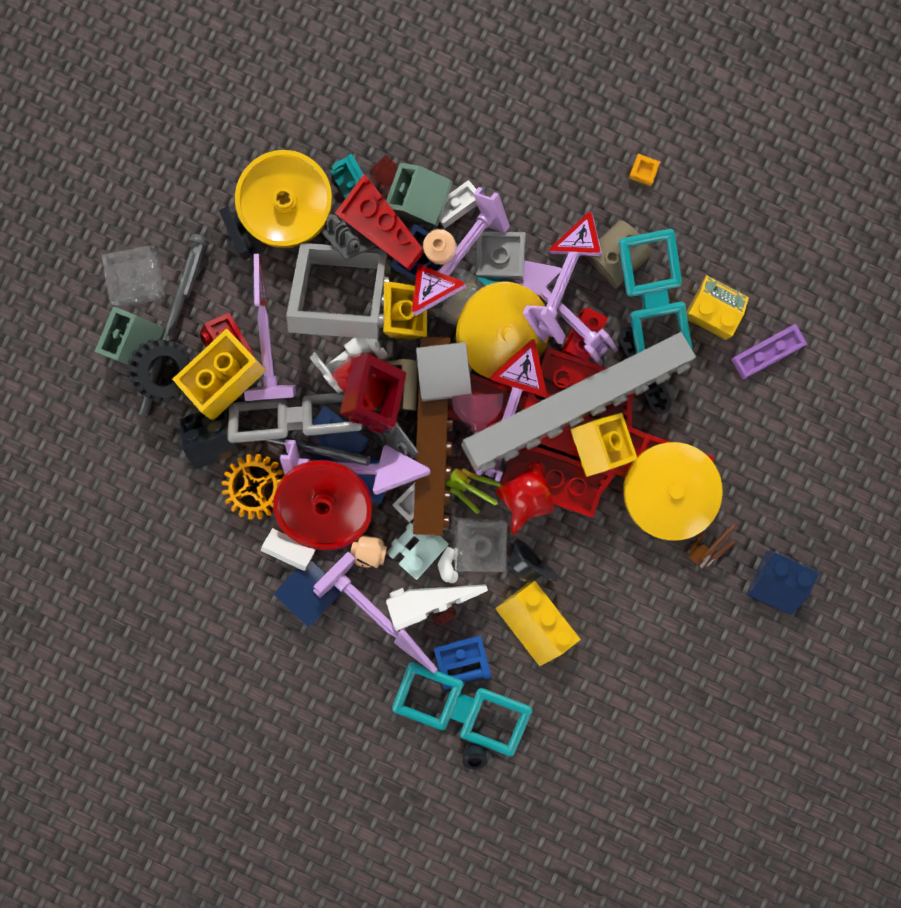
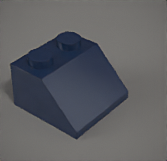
M766 551L747 595L793 615L810 595L819 572L776 552Z

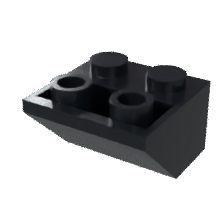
M227 408L215 420H211L202 412L190 414L180 419L183 451L194 470L240 454L239 442L231 443L228 441L229 412Z

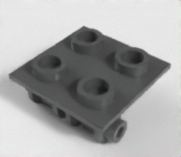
M330 214L326 219L327 228L321 230V233L345 260L377 247L376 244L347 222L341 221L338 215Z
M397 423L395 428L384 430L383 433L370 431L375 442L381 445L382 448L387 445L411 459L416 457L417 449Z

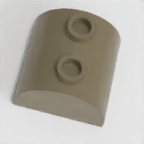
M621 220L599 239L602 251L601 256L584 255L615 289L624 282L618 242L621 238L640 235L632 226ZM647 243L629 247L633 273L652 255Z
M408 359L384 361L407 373L398 412H416L419 395L417 394L419 383L418 362ZM383 401L374 410L381 411Z

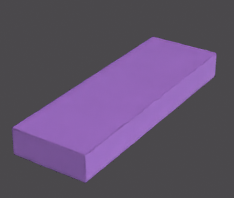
M794 324L733 357L731 360L743 380L806 346L807 343L797 325Z

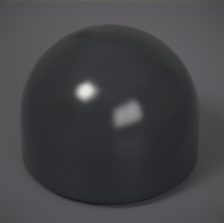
M472 744L466 747L463 752V765L466 768L477 770L487 764V754L482 746ZM479 758L480 761L477 763L470 762V759Z

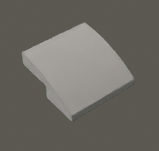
M466 342L416 348L422 401L472 396Z

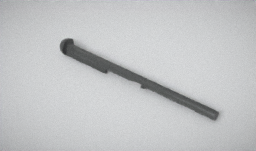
M194 234L188 239V241L192 242L162 337V339L173 342L174 340L173 333L185 297L190 296L200 261L207 245L206 239L200 234ZM159 356L155 359L149 378L155 384L159 383L166 356ZM144 396L138 414L148 417L153 400Z

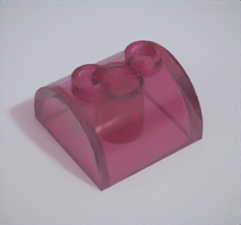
M503 394L452 396L453 408L459 420L467 427L472 428V434H477L495 424L500 418L503 410Z

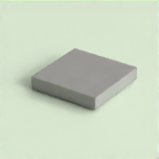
M482 232L477 238L475 280L477 277L487 280L523 281L526 233Z

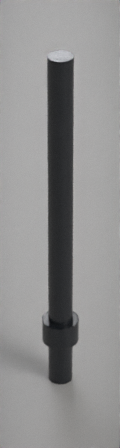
M241 426L238 427V432L265 430L260 428L249 429ZM289 437L253 441L261 444L267 442L285 447V440H295L298 450L366 466L370 463V456Z

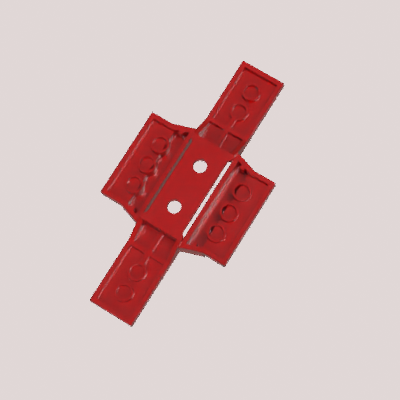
M547 348L541 364L547 396L542 397L522 391L515 414L607 368ZM470 374L472 396L454 398V407L449 408V417L485 430L502 421L512 387ZM635 393L626 396L628 399L617 406H614L613 403L606 406V410L595 416L596 418L584 417V422L573 427L576 428L622 413L637 457L653 446L671 443L670 441L632 428V401ZM570 425L562 428L563 432L551 439L548 436L540 439V444L580 457L571 432L573 428ZM536 446L529 450L524 447L518 450L519 454L507 460L508 464L500 486L527 472L532 462H540L544 465L543 478L547 483L553 504L593 518L602 492L615 475L625 478L633 461L586 477L580 461ZM706 454L713 462L715 457Z

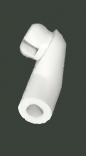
M448 546L438 562V569L441 578L445 582L455 583L458 580V572L454 571L451 563L457 551Z

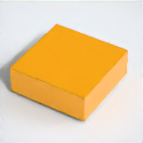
M638 154L629 178L651 186L660 161Z

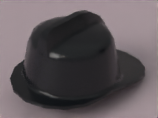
M518 539L514 541L515 550L506 563L519 580L532 582L541 576L551 581L559 579L555 571L541 560L525 542Z

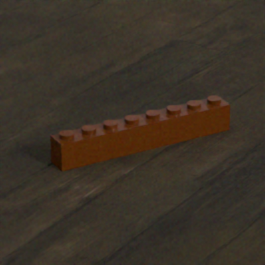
M421 337L420 348L452 344L451 338ZM420 381L416 445L418 453L416 454V461L428 467L430 474L415 480L413 534L443 536L444 530L449 531V516H445V506H450V491H446V481H451V467L447 466V457L452 456V442H448V432H453V418L449 417V408L454 407V398L422 401Z

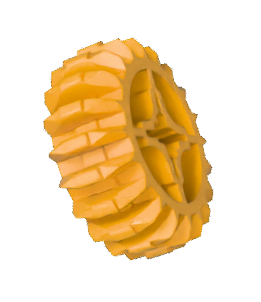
M248 454L246 455L247 463L242 458H238L239 467L231 463L230 468L234 472L226 471L224 473L226 477L230 478L229 481H222V485L228 486L229 489L223 490L222 494H230V498L226 499L225 503H235L231 507L233 512L241 508L239 511L240 517H244L247 511L248 519H253L255 512L258 519H263V511L268 516L272 515L270 507H273L274 495L281 480L279 476L284 474V470L275 471L279 465L277 462L269 466L270 457H266L262 462V455L257 454L255 461H253L252 455ZM261 467L269 475L257 478L254 473H251L249 468ZM243 473L245 485L237 492V481ZM252 480H254V483L263 482L257 487V493L256 491H248L253 486ZM273 481V493L267 501L265 488ZM252 495L256 501H259L261 506L251 507L245 504L241 498Z

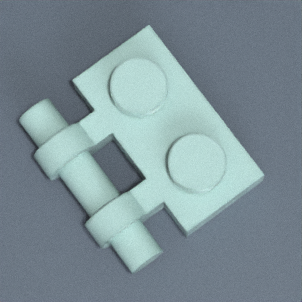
M410 522L406 526L407 530L399 539L395 538L391 543L392 547L386 553L393 559L399 552L402 553L405 557L399 565L417 580L449 543L440 535L413 534V523ZM415 536L420 541L410 551L405 545Z

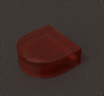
M385 155L369 172L379 183L390 185L393 183L398 167L393 160Z
M452 605L434 616L432 620L439 627L452 619L457 611Z

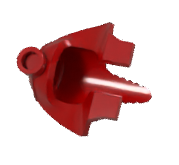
M532 462L527 472L518 475L515 479L495 489L496 494L512 512L511 533L513 535L518 533L528 519L549 514L555 510L547 483L543 478L544 465L540 462Z

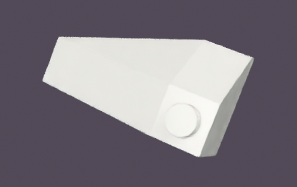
M486 584L411 589L405 592L401 588L389 593L391 598H388L386 602L395 630L398 631L426 619L431 612H442L451 607V604L455 602L456 604L462 603L488 591Z

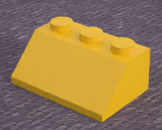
M226 329L173 378V381L204 415L211 420H215L267 370Z
M535 580L528 582L495 608L539 666L562 655L581 640Z

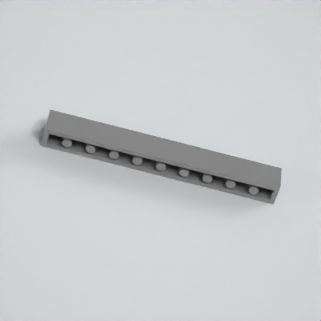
M682 332L464 439L462 448L475 472L480 469L483 472L488 471L497 465L496 461L502 458L505 461L510 460L519 454L518 450L524 447L529 450L541 443L540 439L546 436L551 439L563 432L562 428L568 425L573 428L584 422V417L590 414L595 417L606 410V406L612 403L614 406H617L628 399L626 396L632 393L639 395L648 390V385L654 382L657 385L665 382L670 378L669 374L675 371L678 374L685 372L691 368L690 363L696 356Z

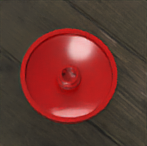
M317 460L302 463L292 468L283 476L274 495L273 510L280 528L298 544L316 550H335L352 544L366 531L372 515V497L363 479L353 470L336 462Z

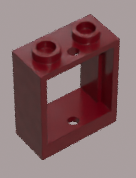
M368 353L354 357L340 414L348 417L349 421L368 426L369 430L376 433H383L384 430L395 428L407 373ZM368 376L387 384L380 415L361 406Z

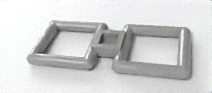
M345 392L304 396L301 407L288 408V402L285 398L234 402L229 406L228 441L237 443L285 438L289 430L303 429V433L307 436L359 431L362 429V424L353 422L312 424V405L343 402ZM278 408V429L238 432L239 412Z

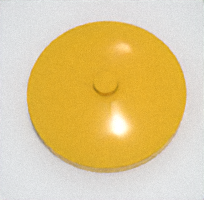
M291 150L271 151L253 160L242 172L235 190L236 211L243 226L254 238L272 247L291 248L300 246V243L309 242L325 227L326 219L332 210V190L322 168L308 156Z
M497 282L481 288L470 297L458 318L456 341L457 343L466 342L468 366L484 377L490 378L531 339L536 341L540 359L548 343L549 336L546 342H541L523 315L526 305L545 307L536 293L517 283Z
M671 442L653 446L637 457L638 460L633 461L624 481V501L630 517L643 531L660 539L684 540L701 533L712 523L720 509L723 490L719 472L706 454L691 445Z

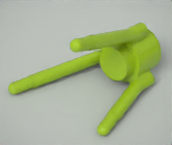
M456 468L451 474V481H447L446 485L451 487L450 492L457 495L476 514H479L480 510L462 493L466 489L494 505L498 504L497 500L470 485L471 479L469 478L501 487V482L471 473L464 468L462 471Z

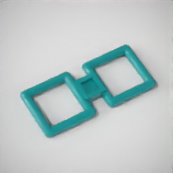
M666 229L621 238L618 244L626 294L629 297L641 295L643 303L642 310L633 311L630 314L636 354L645 350L641 320L676 312L679 330L692 349L686 305L684 302L669 304L667 289L677 288L682 285L674 230ZM666 240L672 279L635 286L629 247Z
M415 662L408 664L392 706L394 713L439 730L447 728L450 718L464 723L460 732L461 738L507 756L515 754L533 711L531 706L484 688L478 689L475 697L471 698L461 694L463 688L462 680L439 671L433 673L425 666ZM415 673L452 687L440 719L403 705ZM484 699L521 713L508 745L472 732Z

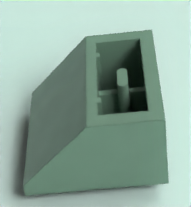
M400 163L386 202L402 221L437 227L453 182L421 166Z
M113 306L95 352L129 365L128 361L133 357L132 352L134 350L137 351L140 344L148 343V340L162 339L165 328Z

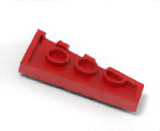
M363 174L335 214L407 269L411 270L424 253V249L368 177Z

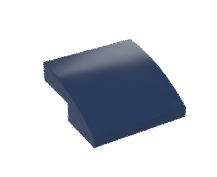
M311 560L305 571L297 568L273 595L306 626L310 627L341 594V591L336 586H333L321 598L313 592L315 589L313 586L326 573Z

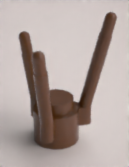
M733 524L710 548H707L704 544L698 547L707 530L706 528L698 534L696 540L688 549L692 552L688 558L702 570L706 566L709 567L717 558L736 544L735 541H731L715 554L713 553L732 534L738 525Z

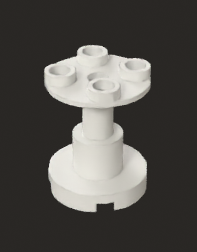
M354 337L344 345L346 350L327 365L323 363L315 352L310 359L339 394L344 392V390L338 386L332 374L348 357L362 352L370 355L374 353L382 361L389 357L384 348H381L377 339Z

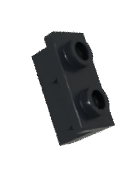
M228 206L219 210L237 253L243 260L265 251L263 243L254 238L243 226L237 211L232 212Z

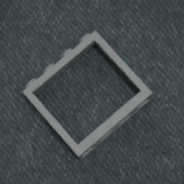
M300 243L286 315L288 333L378 339L379 327H384V314H381L382 310H384V282H389V277H386V274H391L390 265L392 260L387 259V253L382 249L373 248L345 260L333 245ZM311 264L377 269L371 317L302 311Z

